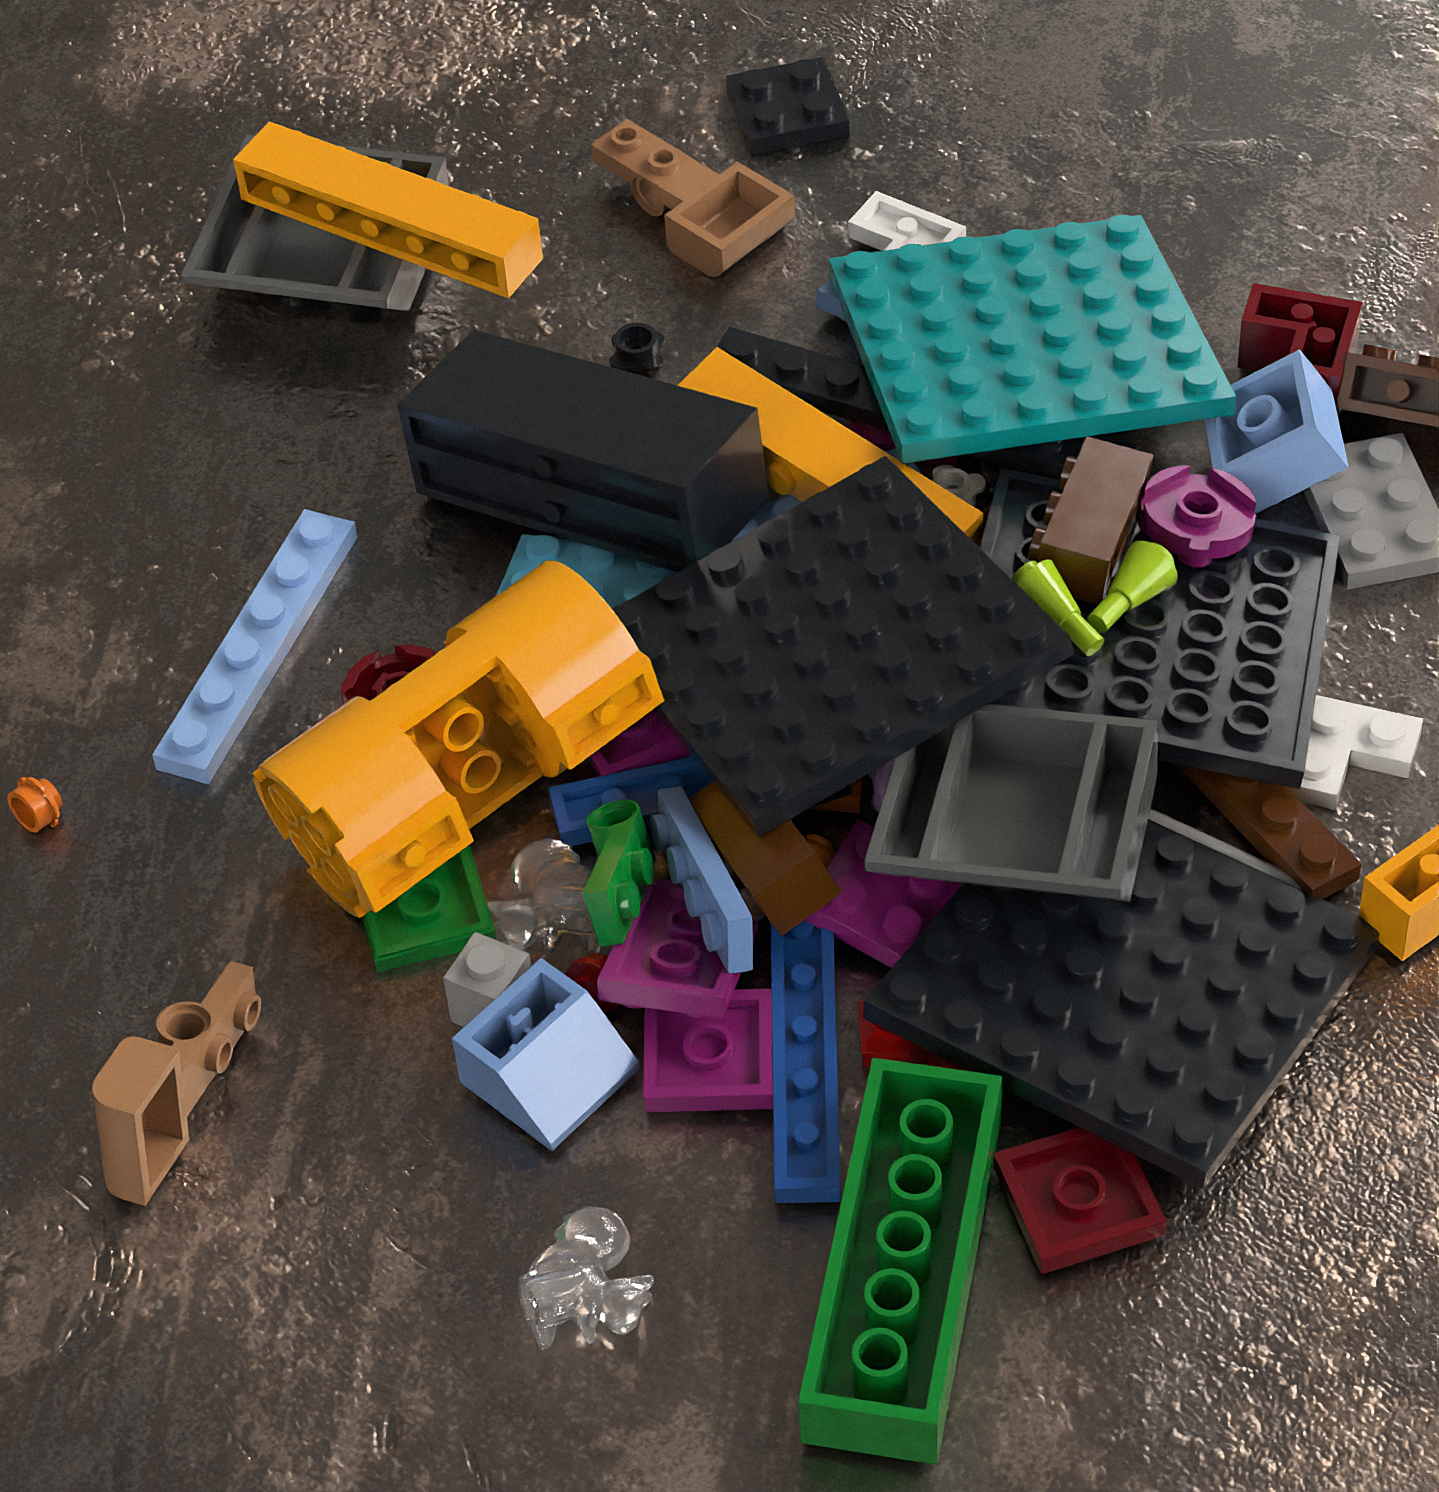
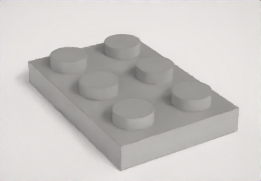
M1399 433L1344 444L1349 468L1304 489L1303 492L1320 531L1340 535L1336 568L1346 590L1439 572V509L1404 434Z

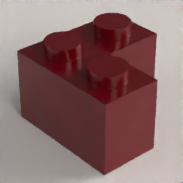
M1253 283L1241 320L1237 368L1258 371L1300 349L1332 389L1336 406L1347 352L1356 354L1363 302ZM1336 408L1337 415L1339 414L1340 408Z

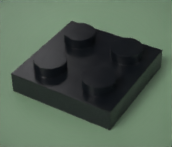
M824 57L809 60L803 59L794 63L763 69H752L747 72L726 76L727 93L751 156L850 136L849 118Z

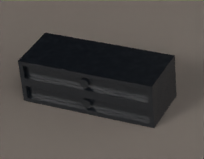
M474 329L397 404L418 494L671 571L679 572L708 556L716 549L731 543L770 499L757 407Z

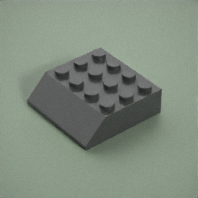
M246 134V135H245V138H244V140H243V142H242V144H241V146H240V148H239V150H238V153H239L256 135H248V134ZM336 145L449 186L445 157ZM233 162L181 273L182 283L409 311L426 268L241 200Z
M987 704L895 758L864 861L865 871L883 875L1130 902L1157 780L1158 721Z

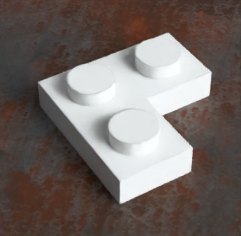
M875 191L848 221L849 238L884 251L899 249L907 244L927 245L953 241L958 237L966 236V226Z
M1316 695L1305 772L1300 789L1287 788L1302 803L1335 810L1349 765L1409 778L1421 735L1423 718Z

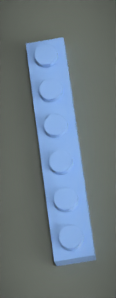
M307 509L303 510L152 754L156 770L210 784L358 538L355 522Z

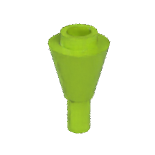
M1146 541L1133 542L1108 590V595L1090 613L1087 618L1088 623L1097 632L1105 633L1125 611L1132 610L1173 586L1177 582L1178 575L1174 559L1169 551L1157 543Z
M1044 560L1039 563L1030 561L1017 570L1011 579L1070 636L1071 640L1086 656H1090L1100 649L1104 643V638L1080 615L1079 607L1052 560Z

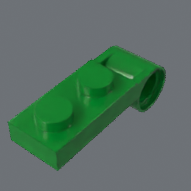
M616 800L603 804L594 809L586 819L598 860L582 894L600 947L624 944L634 918L639 916L640 903L646 889L654 880L656 858L639 804L633 800Z

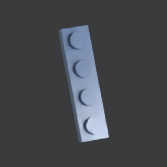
M678 786L658 790V814L651 815L650 817L653 845L656 851L665 852L672 882L674 884H682L689 915L691 917H699L707 950L709 952H717L728 974L753 970L752 915L683 788Z

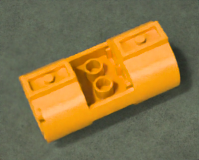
M554 560L543 562L450 628L444 642L445 648L437 652L433 657L392 684L371 701L360 696L353 697L264 760L258 766V769L252 773L257 793L284 841L289 838L291 839L297 851L311 866L307 869V872L340 907L351 915L361 918L369 911H373L376 914L471 844L474 840L469 829L541 776L554 778L567 768L569 770L573 769L664 702L650 658L638 650L625 626L599 593L568 566Z

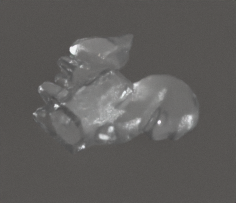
M543 838L529 843L516 854L511 864L512 881L524 894L531 896L528 900L491 901L488 903L489 911L498 918L494 925L502 932L503 938L509 946L525 950L542 937L545 938L546 953L554 954L565 934L570 933L581 935L583 947L589 954L599 953L601 947L599 946L582 894L592 871L579 865L580 856L572 851L570 844L551 838Z
M597 1206L581 1207L562 1218V1225L553 1232V1237L557 1243L547 1247L537 1255L527 1273L518 1278L521 1308L541 1350L551 1347L554 1343L556 1326L567 1321H574L588 1343L595 1342V1327L599 1320L609 1330L618 1335L630 1333L640 1320L642 1308L652 1300V1294L648 1292V1289L654 1283V1278L651 1275L609 1280L604 1273L616 1267L629 1251L631 1237L621 1218L608 1208Z

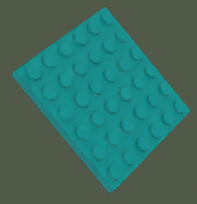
M1116 215L1107 220L1086 223L1065 222L1057 227L1028 231L1014 229L999 235L978 238L964 236L949 242L927 245L907 244L899 249L877 252L856 251L847 256L829 258V278L902 463L1235 415L1236 395L1141 215Z

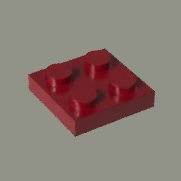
M1081 1127L993 1153L994 1171L1041 1274L1166 1235L1167 1220L1136 1156Z

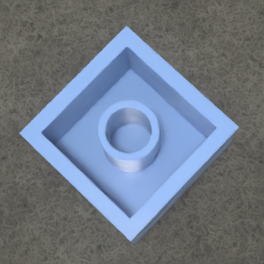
M1300 349L1231 384L1236 395L1235 415L1204 419L1213 469L1222 470L1233 475L1252 491L1256 500L1255 514L1349 468L1332 389Z

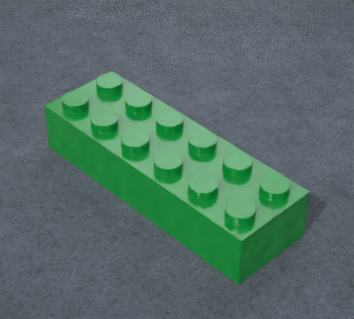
M872 1058L798 1400L801 1443L934 1465L938 1464L992 1174L993 1153L996 1152L1002 1119V1076Z

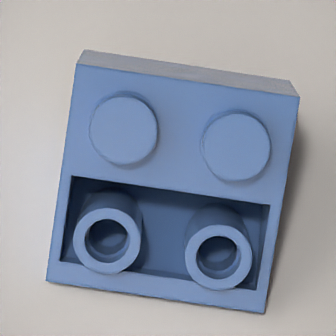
M542 958L452 1038L460 1082L551 1151L562 1143L640 1069L639 1061L588 991Z

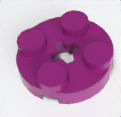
M1191 465L1174 466L1164 469L1151 477L1147 482L1137 522L1139 528L1148 534L1153 541L1165 549L1177 553L1182 563L1192 567H1204L1211 563L1212 558H1222L1237 553L1251 541L1257 516L1254 512L1256 500L1252 491L1242 481L1227 472L1209 468L1208 476L1189 474Z

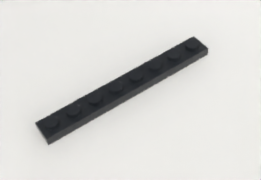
M732 327L727 329L716 346L821 412L864 425L869 424L890 432L864 365ZM1103 434L1087 436L1138 450L1137 444ZM1086 437L966 455L1034 475L1060 480L1067 457H1078Z

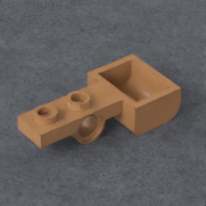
M627 118L590 144L592 160L630 183L632 194L644 211L652 216H660L668 209H672L664 215L668 248L674 255L708 276L717 277L790 223L795 217L794 195L737 161L721 174H718Z
M230 961L201 1004L196 1002H179L166 1007L160 1012L156 1019L158 1042L137 1036L123 1039L95 1077L92 1084V1094L106 1188L114 1196L146 1206L188 1143L187 1116L216 1073L221 1074L226 1070L232 1057L233 1048L244 1031H251L259 1018L261 998L255 993L252 966Z

